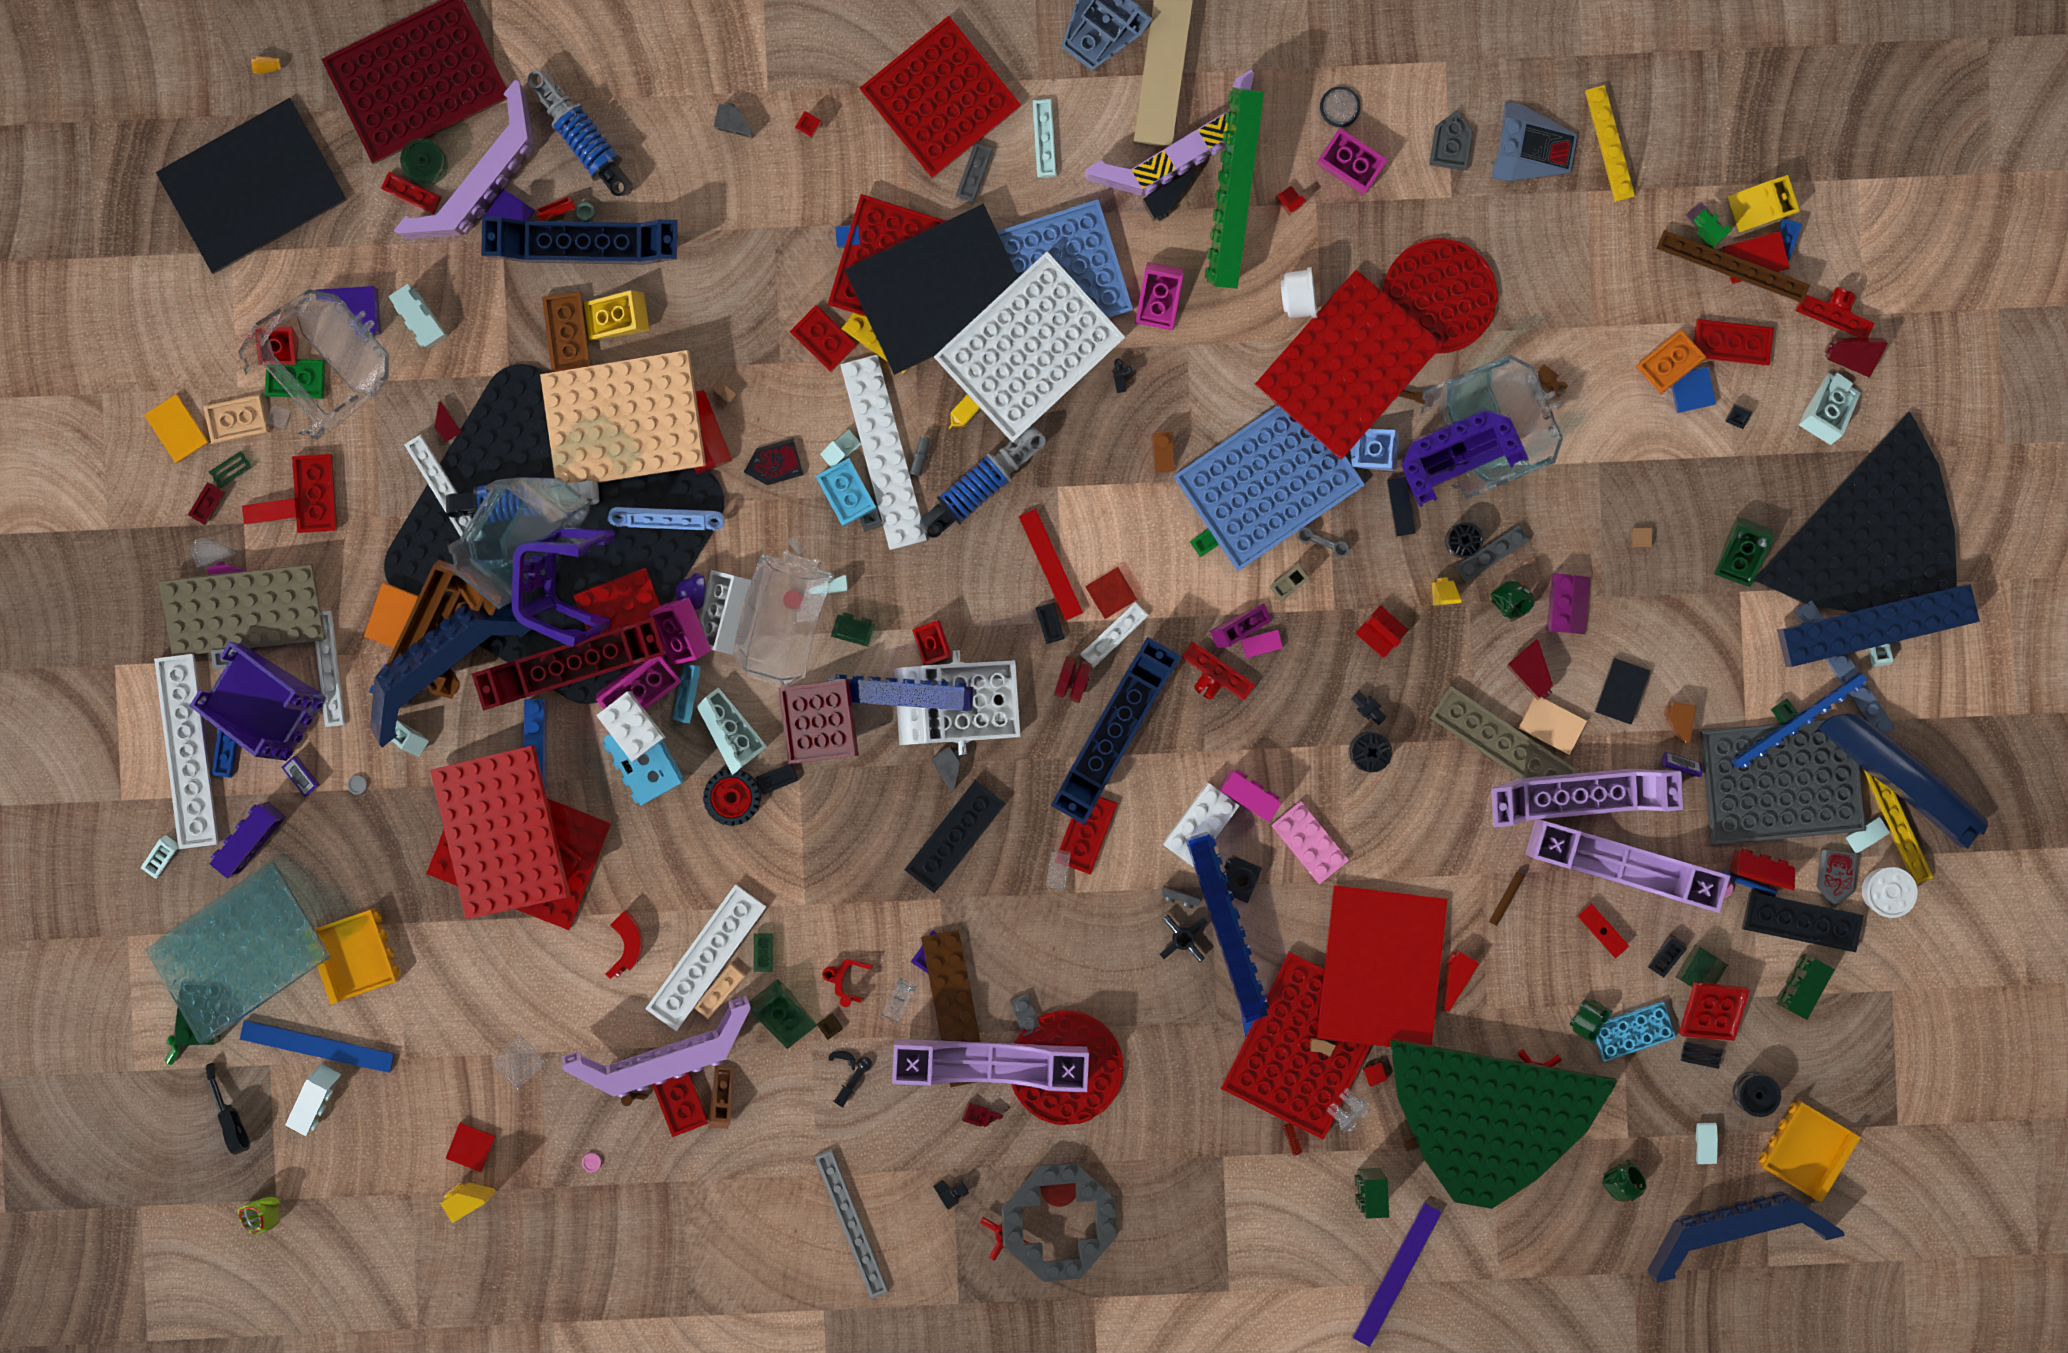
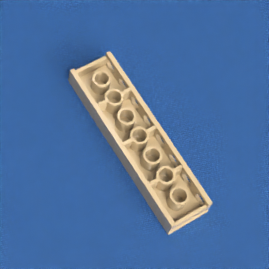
M1193 0L1153 1L1152 21L1150 22L1133 143L1169 147L1173 143Z

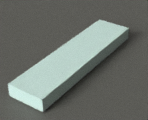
M1052 99L1032 100L1037 178L1057 177Z

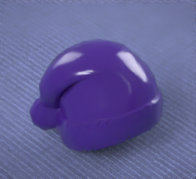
M694 573L691 578L678 583L675 590L677 600L690 598L694 610L701 609L705 597L704 576Z

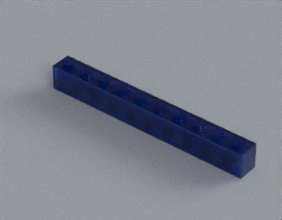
M1207 831L1186 838L1185 841L1243 1019L1248 1023L1268 1016L1267 1009H1270L1267 999L1262 997L1261 992L1264 989L1261 981L1256 979L1257 967L1255 962L1251 963L1249 956L1252 955L1249 944L1245 945L1244 937H1246L1243 926H1239L1238 923L1240 915L1238 909L1234 908L1232 901H1234L1233 893L1226 886L1228 878L1225 871L1222 872L1220 867L1223 864L1219 853L1216 854L1214 849L1217 846L1213 835L1210 836Z

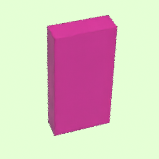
M1278 630L1241 640L1245 658L1283 648Z

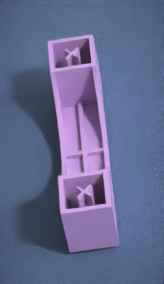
M1535 819L1525 855L1534 859L1622 883L1720 913L1730 879L1729 875L1540 819Z
M895 1039L892 1084L932 1086L953 1082H993L1032 1086L1048 1091L1087 1092L1089 1052L1087 1047Z

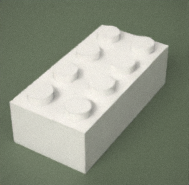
M1207 782L1162 844L1192 867H1195L1240 805Z

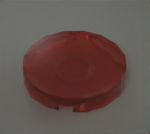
M1075 1183L1040 1186L1041 1195L1052 1206L1063 1207L1072 1203L1076 1198Z

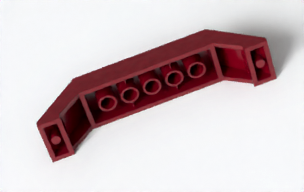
M655 617L595 635L573 647L563 645L472 673V678L484 711L666 655Z

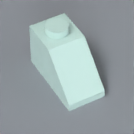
M397 720L395 732L398 736L391 741L400 749L420 757L426 749L429 740L421 733Z

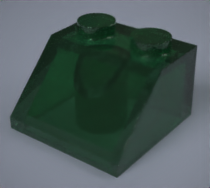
M843 612V615L837 616L830 637L870 647L876 627L875 624H872L873 620L864 617L861 618V621L853 619V614Z
M1694 945L1675 978L1691 988L1694 982L1717 984L1728 964L1701 947Z

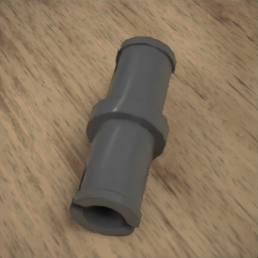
M919 437L916 453H913L914 460L910 474L922 476L932 439Z

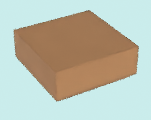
M1632 528L1631 547L1651 548L1652 528Z

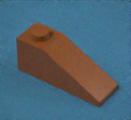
M715 1066L709 1128L728 1129L730 1125L734 1067Z

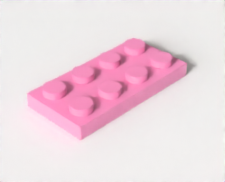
M1301 801L1271 824L1319 885L1349 861Z

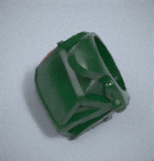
M1517 580L1507 581L1491 593V602L1511 622L1525 616L1535 604L1533 594L1525 585Z
M1629 1159L1626 1160V1164H1618L1616 1167L1603 1173V1186L1614 1199L1621 1202L1634 1201L1643 1195L1647 1188L1642 1172Z

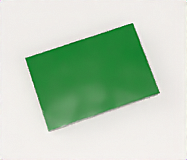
M297 359L296 365H266V397L324 399L325 360Z

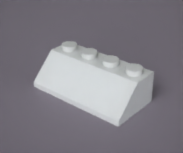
M711 570L705 591L704 604L698 618L711 650L733 655L752 580Z

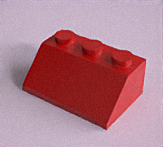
M1744 848L1741 851H1734L1729 869L1730 873L1789 890H1795V867L1789 865L1790 861L1778 859V862L1772 861V856L1760 853L1758 857L1752 855L1753 851Z

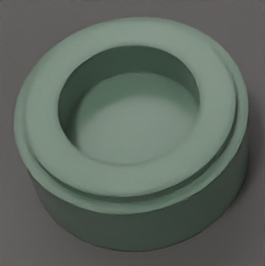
M582 202L576 207V216L581 221L589 222L594 219L596 210L591 203Z

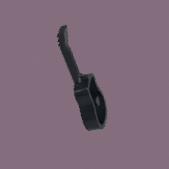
M209 1063L205 1067L206 1077L219 1111L218 1120L222 1127L224 1141L230 1153L237 1155L249 1150L250 1141L238 1111L232 1108L231 1104H224L215 1079V1064Z

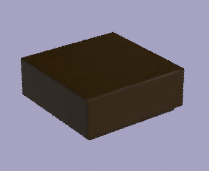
M833 1013L817 1023V1026L827 1040L844 1029Z

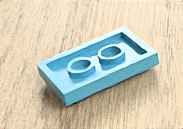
M849 458L815 476L843 527L877 509Z

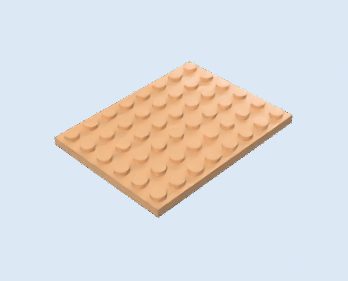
M685 350L540 374L555 482L566 484L593 480L602 483L706 466L690 351Z

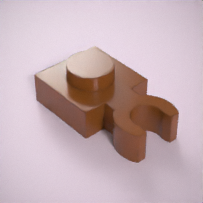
M1545 364L1541 366L1532 378V381L1546 392L1552 388L1554 395L1558 397L1562 395L1558 391V386H1562L1565 389L1568 387L1565 382H1558L1556 379L1559 375Z

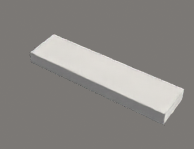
M1134 602L1080 655L1088 663L1092 664L1091 667L1094 668L1149 615Z

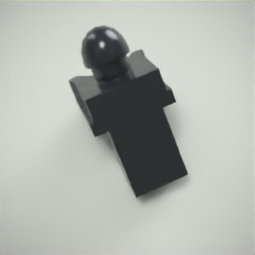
M1120 358L1114 361L1116 369L1112 370L1117 393L1126 392L1124 376L1137 373V370H1132V366L1123 367L1124 363Z

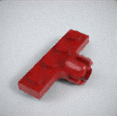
M1841 287L1835 288L1828 302L1806 294L1804 302H1798L1795 311L1858 338H1868L1875 324L1852 313L1851 309L1857 296L1855 293Z
M1193 641L1181 656L1183 660L1201 672V677L1196 682L1194 689L1200 694L1205 687H1208L1203 695L1207 699H1213L1219 689L1223 687L1244 701L1255 686L1250 680Z

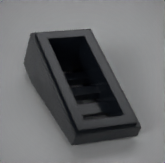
M1670 934L1648 965V968L1664 978L1687 950L1686 944ZM1672 944L1676 945V946L1678 947V949L1676 950V949L1673 948L1671 945H1672ZM1669 950V951L1672 952L1674 955L1671 956V955L1668 954L1666 951ZM1664 956L1670 961L1667 963L1661 957ZM1659 962L1665 966L1664 970L1656 964Z

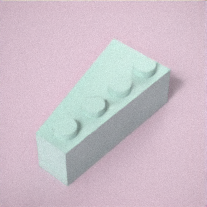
M719 687L697 705L732 775L767 748L766 744Z

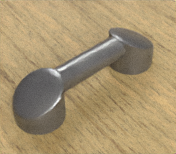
M1307 527L1301 528L1298 531L1297 536L1302 543L1312 541L1333 549L1334 553L1339 557H1344L1349 552V546L1344 541L1334 542L1313 534L1311 529Z

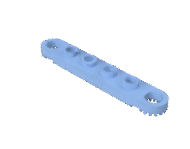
M615 507L609 511L608 515L610 524H613V526L617 525V527L620 525V527L718 530L724 524V516L717 511ZM616 514H620L619 516L623 518L617 519L614 517V515L616 516ZM716 518L719 522H712L710 520Z

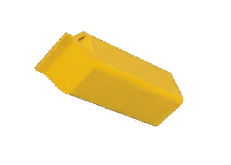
M968 394L951 411L949 430L954 427H965L980 411L981 408Z

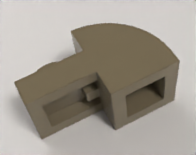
M1296 564L1270 585L1269 588L1282 602L1310 580V577L1299 564Z

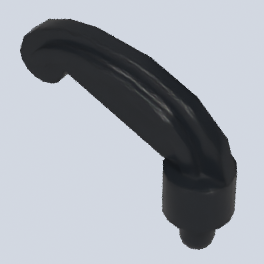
M835 1051L829 1055V1061H833L834 1058L847 1060L851 1069L855 1070V1058L850 1052Z

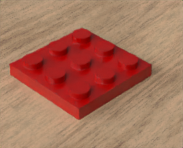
M1694 982L1679 1034L1683 1037L1735 1041L1750 990L1744 986Z

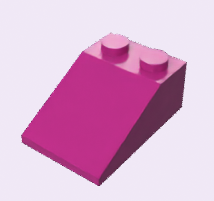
M1147 262L1135 323L1173 330L1185 269Z

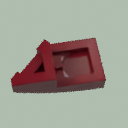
M440 400L438 402L434 427L446 443L462 433V431Z
M967 1102L961 1120L979 1127L984 1126L985 1128L993 1121L1002 1119L1003 1114Z

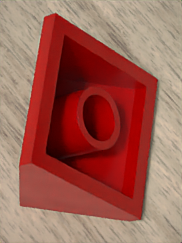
M292 326L253 327L257 365L297 364L299 338Z
M940 620L912 629L924 666L952 657Z

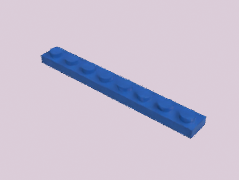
M1857 673L1732 759L1731 762L1737 768L1749 766L1753 758L1765 755L1769 747L1781 744L1785 736L1797 733L1801 725L1813 722L1817 714L1829 711L1833 703L1845 700L1848 697L1847 694L1852 690L1855 692L1864 686L1863 683L1867 681L1864 674Z

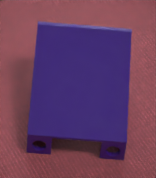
M229 641L219 657L222 660L229 661L211 691L199 690L189 706L254 757L287 761L292 756L296 745L302 740L308 726L312 724L314 716L323 707L326 696L243 644ZM233 648V652L228 655L229 651ZM204 696L203 700L200 703H198L200 698Z

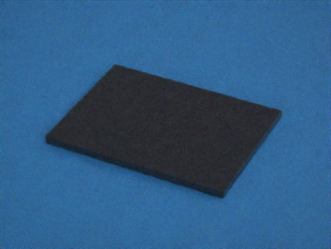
M291 98L286 99L155 172L212 274L221 271L348 200Z
M984 203L844 269L894 375L934 357L1019 278Z

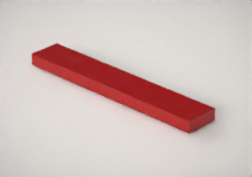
M1036 508L1018 516L1065 620L1067 621L1082 614L1083 611Z

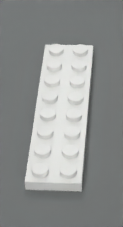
M735 884L645 1009L677 1031L767 906Z

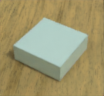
M1835 373V377L1827 389L1831 392L1840 390L1846 395L1853 383L1841 374Z

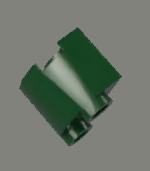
M1585 999L1580 1004V1011L1577 1016L1571 1019L1570 1026L1573 1027L1574 1033L1594 1044L1600 1034L1601 1026L1607 1022L1613 1011L1595 1000L1588 1001Z

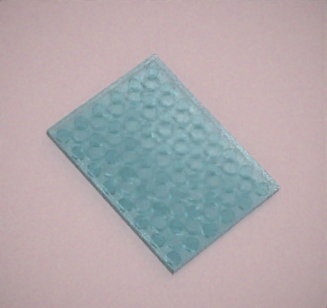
M270 862L145 949L200 1045H204L331 957L274 862Z

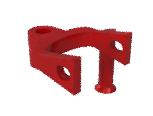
M845 959L840 968L828 966L823 970V979L835 983V994L842 997L840 999L842 1007H849L852 1001L862 1003L864 1000L862 997L843 992V979L847 968L850 965H855L871 970L873 965ZM828 971L832 973V977H829L827 975Z

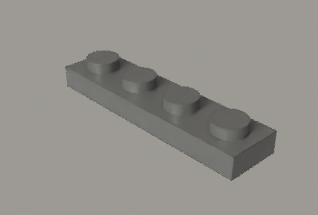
M1517 525L1482 548L1476 555L1468 557L1454 566L1463 582L1466 583L1529 542V539L1520 525Z

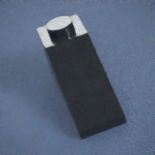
M1193 170L1143 198L1142 203L1153 222L1157 219L1160 222L1169 217L1168 213L1194 177L1195 172Z

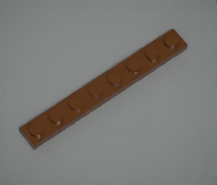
M1665 230L1656 248L1657 250L1800 303L1804 302L1810 284Z

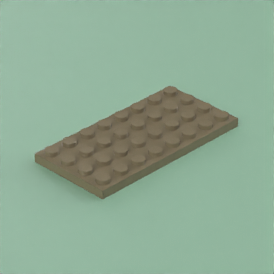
M313 564L168 579L158 582L173 656L210 653L211 650L225 649L229 641L241 643L246 647L256 648L326 639Z

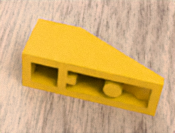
M1448 577L1436 578L1437 582L1431 583L1433 606L1461 603V597L1454 581H1448Z

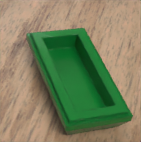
M1209 529L1190 541L1199 557H1202L1219 545Z

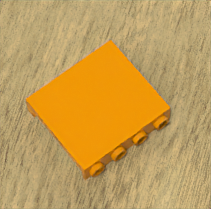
M375 908L305 932L330 1005L400 981V969L398 966H395L393 958H395L394 952L388 946L387 932L385 929H382L380 923L382 922V917L379 911L376 912Z
M1796 1099L1795 1102L1790 1104L1787 1116L1779 1122V1129L1776 1134L1772 1135L1769 1139V1146L1766 1151L1760 1154L1758 1165L1822 1203L1861 1137Z

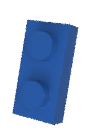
M1783 218L1778 232L1781 231L1787 260L1790 261L1802 224Z

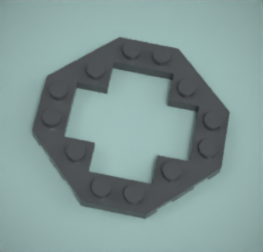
M1075 1162L1037 1165L1026 1181L1024 1180L1010 1200L1006 1201L1002 1206L1003 1246L1043 1282L1081 1279L1117 1237L1115 1198ZM1075 1183L1077 1202L1095 1200L1096 1237L1078 1239V1258L1043 1261L1041 1242L1023 1243L1022 1207L1041 1205L1040 1186Z

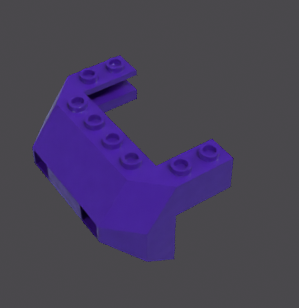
M1481 409L1413 439L1401 462V466L1419 507H1422L1428 501L1438 500L1433 490V487L1502 456L1506 457L1510 468L1515 463L1529 459L1509 415Z

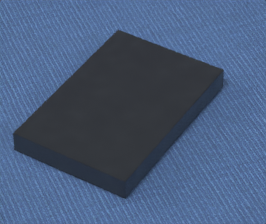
M1613 658L1594 712L1632 725L1650 670Z

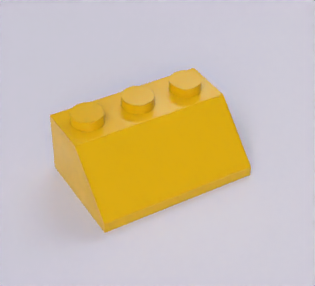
M461 1182L444 1195L445 1199L440 1204L453 1223L487 1203L497 1191L494 1188L468 1182L463 1185Z

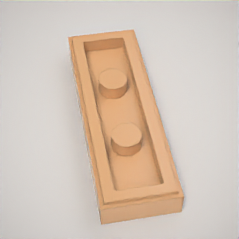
M731 963L694 1008L705 1018L709 1019L746 975Z

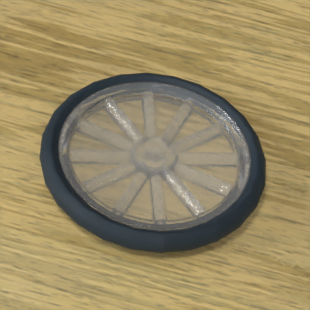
M1334 87L1323 95L1320 102V112L1324 120L1330 125L1345 127L1357 119L1360 112V101L1357 95L1349 88Z

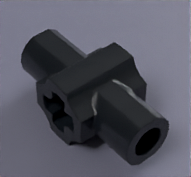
M1358 691L1351 698L1358 706L1356 710L1367 720L1371 718L1379 726L1386 719L1387 716L1380 710L1382 706L1370 695L1366 697L1361 691Z

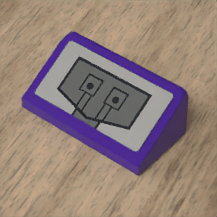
M1669 752L1664 753L1661 766L1695 777H1702V765L1700 762Z
M293 756L281 767L304 797H307L321 786L298 756Z

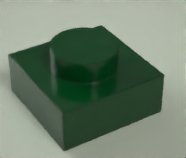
M1788 698L1770 709L1781 725L1799 714Z

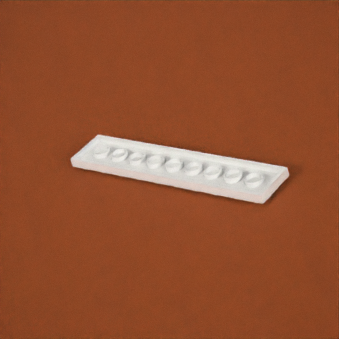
M878 355L840 364L889 549L893 550L927 541L925 531L920 527L921 516Z
M195 654L155 658L178 848L185 849L217 845L219 840L203 716L189 706L199 691Z

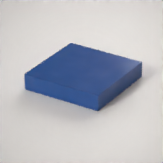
M1708 367L1692 370L1671 387L1677 413L1716 405Z

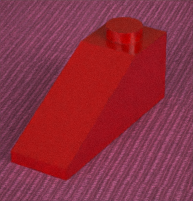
M1459 950L1451 952L1447 959L1449 963L1446 967L1443 1008L1450 1012L1479 965L1477 961Z

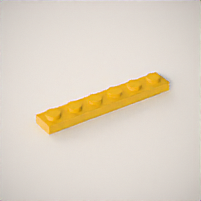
M1603 85L1585 91L1614 201L1619 202L1633 198L1635 195L1606 87Z

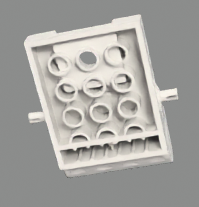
M960 650L952 651L953 662L949 664L894 669L899 745L954 742L958 743L959 755L967 754L966 743L972 740L1020 737L1015 660L964 663L960 662ZM997 694L1003 698V702L999 706L994 703V697Z

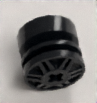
M1362 732L1356 735L1350 742L1348 748L1349 759L1360 770L1369 773L1379 772L1390 763L1392 747L1383 735L1374 732ZM1369 748L1375 749V751L1373 752L1375 755L1374 757L1370 755L1367 756V754L1369 753Z

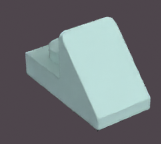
M847 430L836 441H832L820 455L830 467H833L843 461L862 444L850 430Z

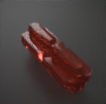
M1290 1123L1284 1124L1283 1130L1287 1140H1289L1288 1144L1293 1156L1301 1154L1302 1149L1298 1138H1296L1297 1135L1293 1125Z

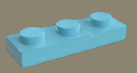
M683 663L680 676L681 683L678 686L672 720L690 723L701 667Z

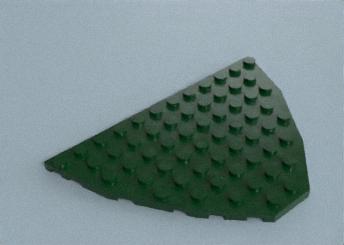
M1390 1039L1397 1098L1424 1160L1455 1203L1493 1209L1538 1180L1588 1132L1617 1084L1616 1078Z

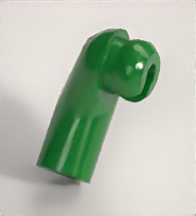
M170 1035L166 1044L170 1045L171 1049L165 1058V1062L173 1065L180 1053V1045H175V1037Z

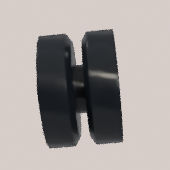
M1751 1071L1740 1075L1734 1083L1732 1090L1733 1099L1737 1106L1748 1114L1756 1117H1766L1774 1113L1779 1107L1781 1090L1777 1082L1769 1076L1757 1071Z

